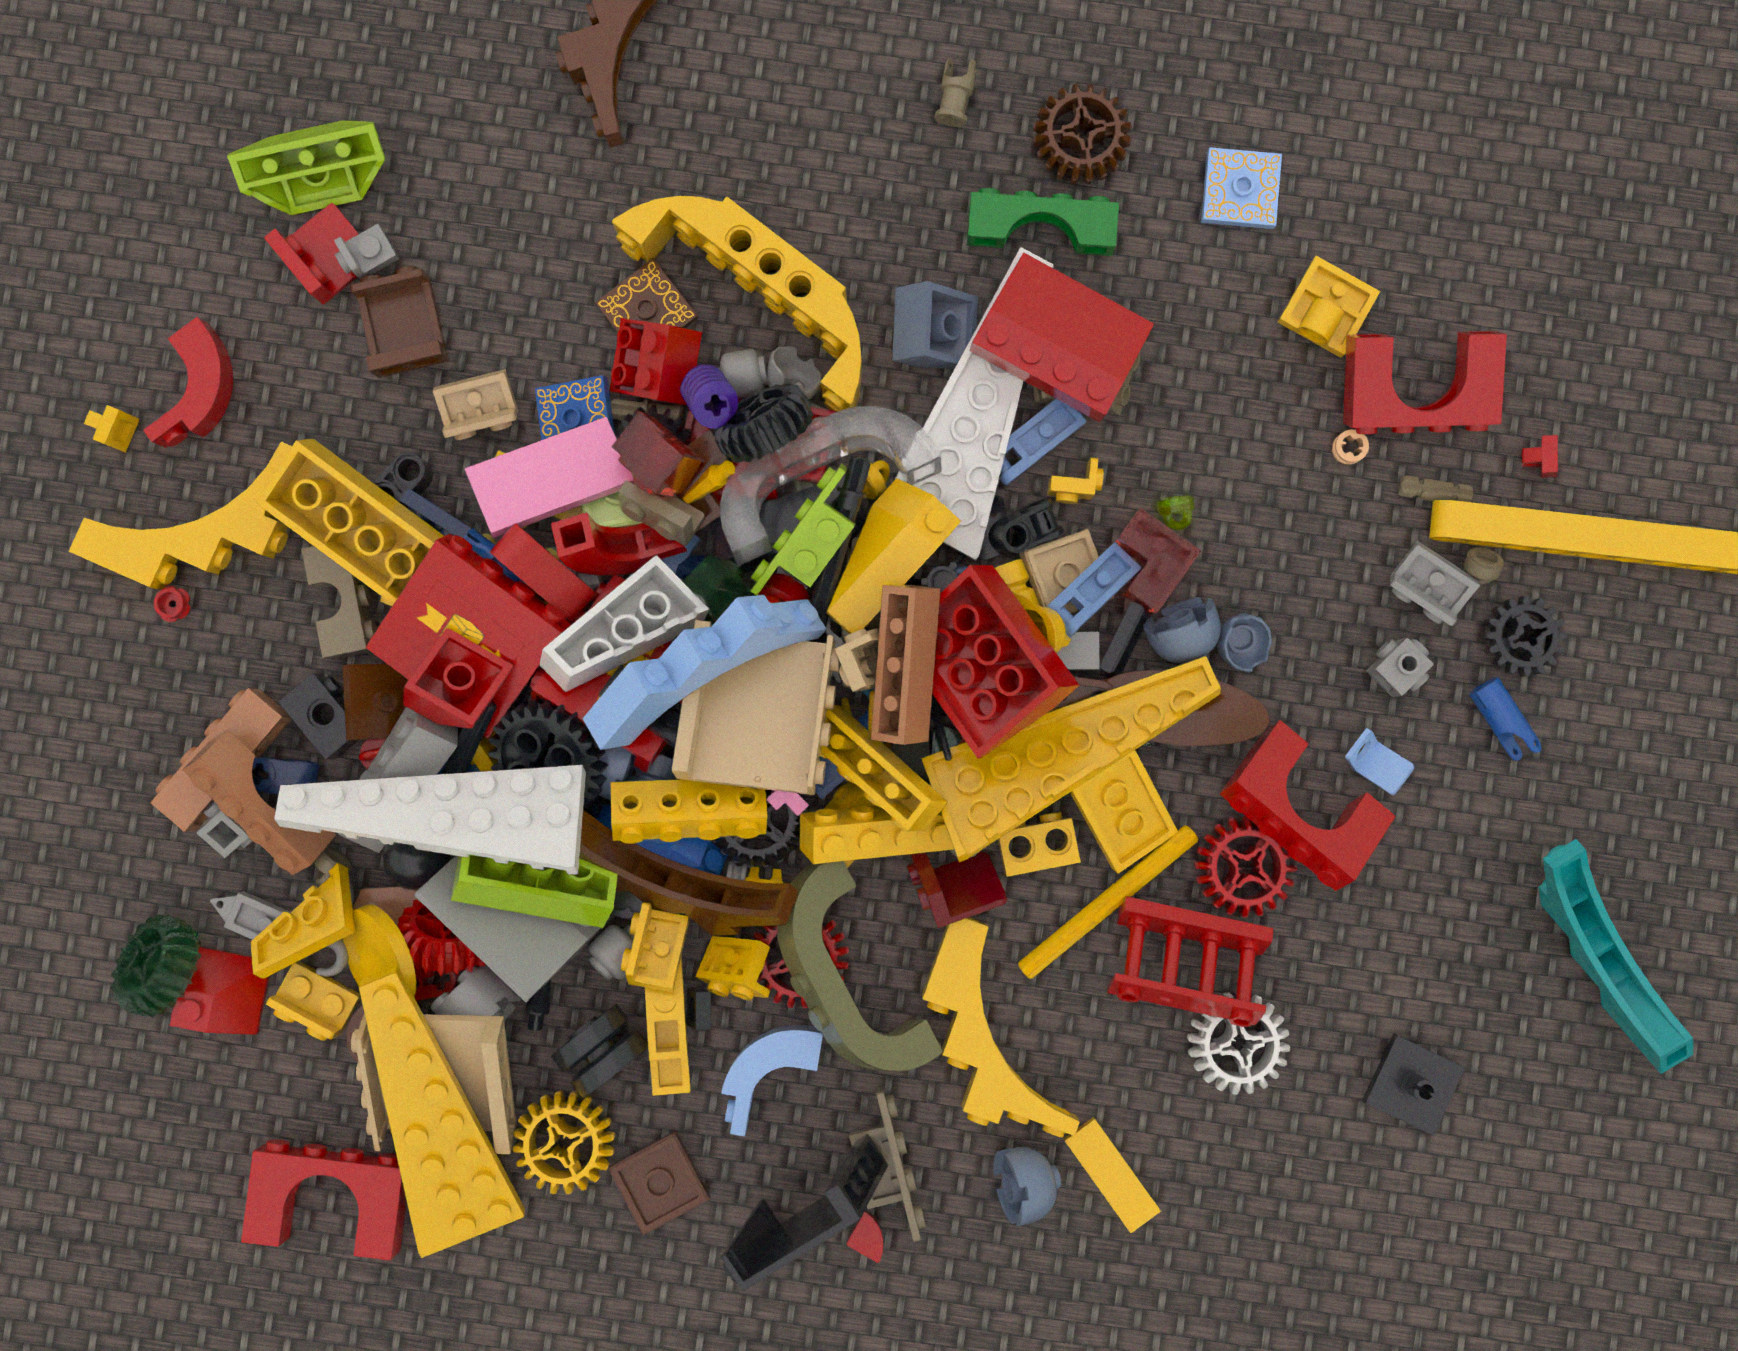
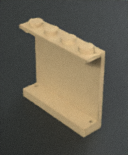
M695 620L694 629L712 627L711 622ZM828 635L827 643L804 641L770 651L719 675L683 698L672 764V772L676 779L815 795L816 784L823 785L826 762L820 761L821 747H828L830 740L831 723H825L826 710L833 709L835 704L836 686L830 685L832 671L838 672L840 661L835 651L834 636Z
M364 1013L359 1029H355L352 1033L351 1049L358 1056L356 1077L363 1084L361 1104L362 1108H367L368 1111L367 1135H372L374 1150L381 1151L387 1129H390V1124ZM423 1014L484 1131H492L495 1154H511L514 1141L513 1133L517 1128L504 1017Z

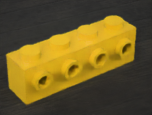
M834 705L833 709H827L825 723H831L830 740L828 747H821L820 756L829 759L835 764L837 772L842 777L857 784L864 791L863 795L871 803L882 807L889 813L891 821L900 829L906 832L926 831L948 801L881 741L871 740L872 733L839 705Z
M683 779L611 782L613 841L634 844L646 839L675 842L681 838L699 837L702 840H714L720 836H738L748 839L754 838L759 834H766V789Z
M858 805L848 809H819L815 812L800 814V850L813 864L953 850L954 847L941 811L926 831L909 832L903 831L896 826L890 819L891 815L878 806Z

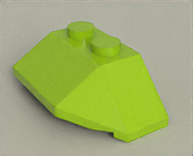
M337 121L274 135L227 155L241 193L250 197L253 196L289 215L322 209L330 203L340 205L362 200L385 161V155L375 124L368 121Z

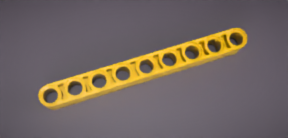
M1435 500L1432 503L1429 539L1435 541L1738 574V532L1454 500Z

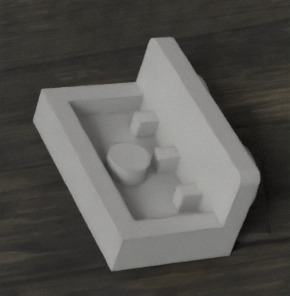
M1418 540L1390 575V585L1393 587L1392 592L1399 599L1406 603L1414 601L1424 608L1423 612L1428 618L1438 624L1444 621L1450 626L1456 623L1458 612L1480 586V582Z

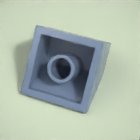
M929 281L896 287L892 361L915 367L955 369L977 329L978 296Z

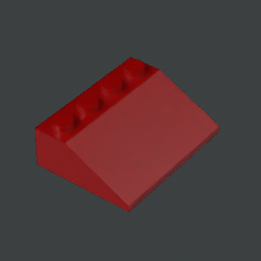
M1023 252L973 339L970 352L1092 419L1101 422L1123 385L1154 323Z
M969 565L940 593L932 694L977 759H980L1051 711L1080 686L993 565Z

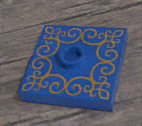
M601 375L535 388L541 440L607 417L614 432L608 377Z

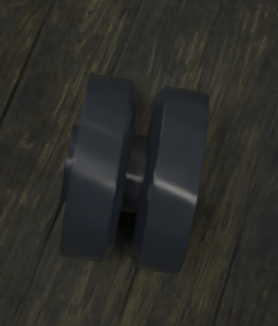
M617 1003L598 1018L594 1016L567 1037L569 1039L567 1043L550 1056L561 1071H569L582 1060L587 1063L585 1067L573 1076L571 1082L582 1098L588 1096L648 1047V1042L638 1030L629 1031L617 1041L612 1037L628 1021L627 1015Z

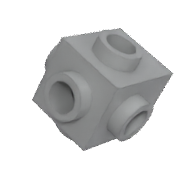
M1408 638L1396 641L1390 639L1375 653L1379 658L1366 672L1391 697L1403 696L1409 689L1415 691L1429 678L1426 672L1434 664L1427 658L1429 655L1428 650L1415 639L1410 641Z
M215 801L203 812L207 819L199 828L197 834L224 858L239 845L245 848L252 842L246 831L234 819L222 813Z

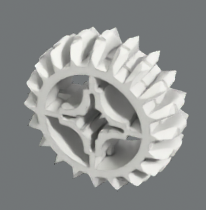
M1225 992L1223 995L1224 997L1233 998L1229 992ZM1254 995L1251 998V1002L1262 1004V998ZM1264 1004L1266 1005V1013L1260 1019L1265 1031H1246L1244 1027L1233 1025L1229 1019H1226L1224 1034L1213 1039L1211 1043L1210 1039L1215 1027L1224 1018L1201 1014L1205 1017L1202 1023L1192 1019L1190 1024L1198 1029L1199 1033L1188 1034L1187 1039L1192 1043H1197L1198 1046L1190 1048L1188 1054L1195 1058L1201 1057L1193 1066L1197 1071L1207 1069L1203 1075V1079L1207 1083L1216 1079L1215 1087L1220 1091H1223L1229 1083L1230 1092L1236 1095L1239 1093L1243 1083L1245 1091L1251 1094L1254 1092V1081L1264 1089L1268 1086L1264 1078L1265 1075L1269 1074L1274 1079L1279 1077L1278 1072L1273 1067L1276 1063L1280 1066L1287 1065V1061L1279 1056V1052L1290 1051V1046L1279 1040L1289 1036V1031L1285 1028H1277L1282 1024L1284 1018L1280 1014L1271 1016L1275 1008L1272 1004ZM1238 1034L1246 1040L1245 1045L1241 1044L1243 1048L1239 1051L1231 1045V1042L1235 1041L1234 1037ZM1266 1043L1263 1056L1253 1066V1052L1260 1047H1264ZM1218 1053L1222 1056L1232 1055L1234 1062L1238 1065L1239 1072L1221 1069L1214 1062L1212 1055Z

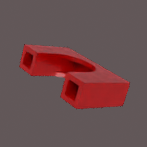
M1498 331L1458 332L1456 370L1450 388L1437 401L1420 407L1405 405L1394 390L1392 383L1394 337L1386 334L1347 335L1343 424L1355 428L1356 434H1376L1377 428L1391 427V432L1413 433L1414 427L1428 426V431L1450 432L1451 426L1465 425V430L1487 431L1488 425L1501 424L1507 334Z
M1279 720L1261 734L1222 789L1220 795L1229 802L1234 810L1243 813L1255 823L1264 835L1274 839L1286 849L1294 860L1301 862L1317 875L1320 882L1337 891L1356 880L1396 816L1366 792L1346 806L1331 830L1315 828L1303 821L1289 802L1286 783L1289 772L1309 743Z
M280 1139L268 1140L267 1144H263L253 1151L241 1237L242 1243L275 1247L283 1244L290 1238L295 1197L299 1186L308 1177L327 1175L344 1182L351 1189L357 1200L359 1215L353 1256L391 1261L401 1251L407 1200L396 1153H380L378 1157L365 1156L363 1150L355 1148H345L340 1153L327 1151V1146L321 1144H306L304 1148L290 1147L289 1141Z

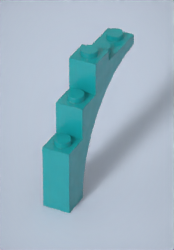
M1577 839L1566 845L1554 847L1543 858L1545 880L1542 885L1538 886L1540 904L1569 937L1571 956L1600 988L1601 1006L1657 1071L1662 1074L1693 1055V1037L1654 990L1619 936L1595 886L1586 849Z

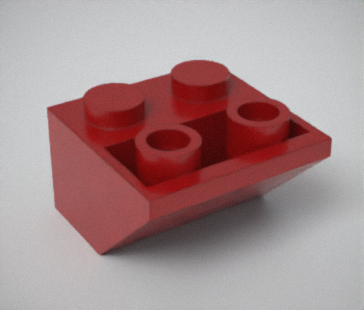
M621 318L609 391L687 405L682 398L680 386L686 373L697 366L702 332L667 324Z

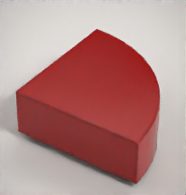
M865 1209L861 1219L857 1221L848 1237L846 1245L879 1264L883 1253L882 1231L876 1218Z

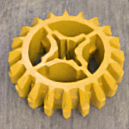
M560 1090L555 1093L553 1103L552 1099L545 1094L540 1098L541 1107L534 1102L527 1107L530 1115L522 1114L518 1119V1122L524 1128H517L513 1136L524 1142L515 1144L513 1152L524 1153V1156L516 1164L518 1167H523L527 1164L530 1167L524 1175L525 1179H531L534 1174L540 1178L536 1183L537 1189H541L546 1182H550V1193L556 1194L560 1184H563L564 1191L568 1195L573 1192L575 1182L577 1187L583 1191L588 1187L587 1178L597 1182L601 1177L597 1169L607 1170L610 1163L604 1157L612 1156L615 1149L604 1143L613 1141L615 1133L611 1131L603 1132V1129L607 1128L612 1121L609 1117L602 1120L598 1119L597 1116L603 1111L601 1105L597 1106L593 1111L588 1108L592 1101L590 1096H586L580 1104L577 1103L578 1092L572 1091L568 1101H565L564 1093ZM558 1114L572 1115L580 1119L584 1125L579 1127L570 1126L564 1117H559ZM546 1118L549 1123L547 1127L549 1141L537 1148L536 1131L541 1120ZM561 1135H564L563 1139L566 1136L569 1139L575 1138L567 1150L565 1145L563 1148L559 1147V1145L552 1147ZM592 1136V1156L588 1163L581 1166L579 1161L581 1157L578 1148L579 1144ZM556 1158L561 1161L564 1168H569V1170L556 1169L544 1160Z

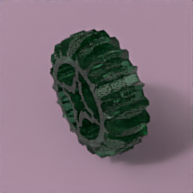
M161 914L155 918L149 917L145 924H139L136 927L135 934L128 935V942L124 947L120 948L122 951L120 957L114 961L117 966L111 973V977L115 979L111 984V990L114 991L113 1000L117 1001L119 1006L124 1008L125 1011L143 1017L153 1018L156 1014L163 1015L167 1008H174L177 998L184 997L188 984H192L191 978L193 973L198 971L196 962L201 958V954L198 952L201 947V941L197 939L198 931L192 929V926L187 924L185 920Z

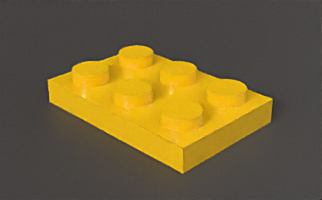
M1135 750L1070 792L1111 868L1118 874L1178 832Z

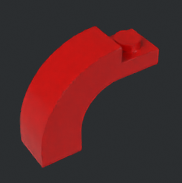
M199 317L194 318L168 338L186 365L188 373L186 391L176 406L143 430L151 442L164 448L178 445L188 436L187 432L189 430L204 438L219 423L231 398L233 370L229 354L211 325Z
M587 512L551 523L558 558L570 569L585 574L621 575L635 573L656 555L660 559L687 552L686 546L675 540L663 537L655 529L644 523L627 527H606L597 524Z

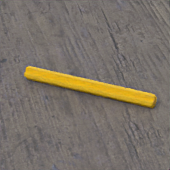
M1189 826L1181 827L1174 836L1158 846L1019 961L1018 966L1025 976L1029 979L1034 978L1121 906L1126 896L1132 897L1196 844L1198 837Z

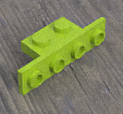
M842 463L836 471L831 467L828 468L816 485L822 489L814 502L808 498L805 500L794 516L800 522L792 533L787 529L783 531L772 547L778 551L770 563L763 559L751 576V579L756 581L751 592L756 596L778 566H781L804 584L811 587L854 528V522L825 502L847 470V467Z

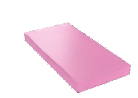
M607 417L464 468L492 538L505 534L514 523L524 527L618 492L626 480L635 485L633 475Z

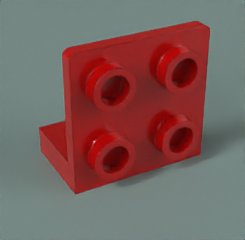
M333 203L327 205L292 235L284 237L277 229H274L264 237L310 295L323 305L357 278L352 271L346 273L339 264L335 253L340 250L334 240L341 236L345 241H348L359 233Z

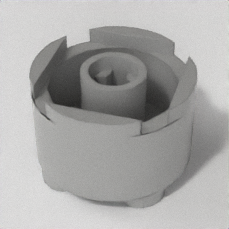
M487 965L480 966L479 968L474 966L472 972L463 971L457 979L460 984L450 994L445 992L439 996L430 1008L434 1011L435 1015L503 1016L505 1022L516 1009L511 1002L521 1001V998Z

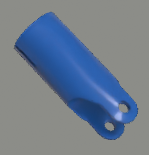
M1494 677L1480 684L1469 693V696L1513 760L1518 761L1522 758V751L1515 741L1513 734L1522 738L1533 753L1541 751L1540 740L1499 677Z

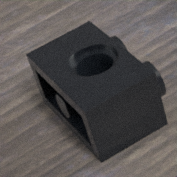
M313 673L283 697L279 703L325 759H337L359 740H346L344 699L340 695L344 691L340 684L330 675L325 677L324 675ZM329 704L334 710V718L329 724H325L321 719V711Z

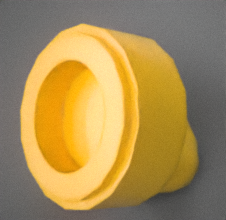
M878 460L870 465L863 490L869 499L874 500L886 490L890 467L883 460Z

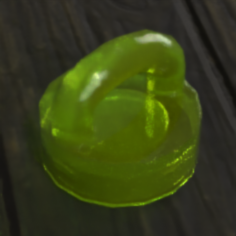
M1181 495L1158 500V515H1163L1166 526L1173 530H1183L1191 524L1192 510H1195L1194 496ZM1182 513L1183 519L1175 521L1172 518V514Z

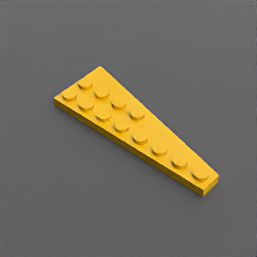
M1207 657L1193 660L1046 713L983 758L977 759L966 742L950 748L952 755L950 761L945 760L943 751L921 758L931 787L948 801L941 810V814L959 862L970 858L1220 695L1221 687Z
M398 966L360 980L359 991L417 1249L421 1258L523 1218L525 1216V1207L497 1154H495L494 1148Z

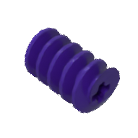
M701 364L693 367L686 373L680 386L682 398L701 425L711 429H719L734 416L737 410L738 397L736 391L724 374L712 365Z

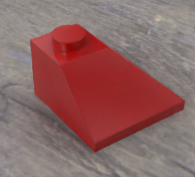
M446 627L404 686L403 705L436 724L472 729L512 671L514 665Z
M198 947L177 987L169 1026L204 1033L256 1035L259 1032L270 976L262 979L253 974L252 956Z

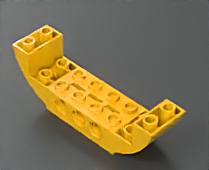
M673 196L654 199L635 206L612 220V224L617 232L615 238L622 244L620 248L638 262L640 258L646 262L652 258L655 259L675 232L678 231L676 236L691 249L698 246L707 253L705 258L720 271L727 268L735 274V282L749 293L756 290L766 298L763 301L764 304L774 313L780 316L783 312L795 320L792 325L808 338L813 334L824 342L821 347L829 355L837 359V361L820 382L822 397L825 399L823 404L829 410L836 411L839 417L843 413L850 418L854 416L860 396L862 361L859 333L853 313L847 304L845 286L728 197L723 202L694 196ZM747 248L746 251L738 252L740 249ZM772 270L778 271L777 273L772 275L766 274L767 272ZM801 292L808 293V295L802 298L795 296Z

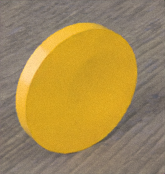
M368 904L354 909L355 932L344 937L343 942L348 953V965L358 986L360 980L398 966L410 991L415 996L416 975L412 957L406 941L394 921L387 913L375 905Z

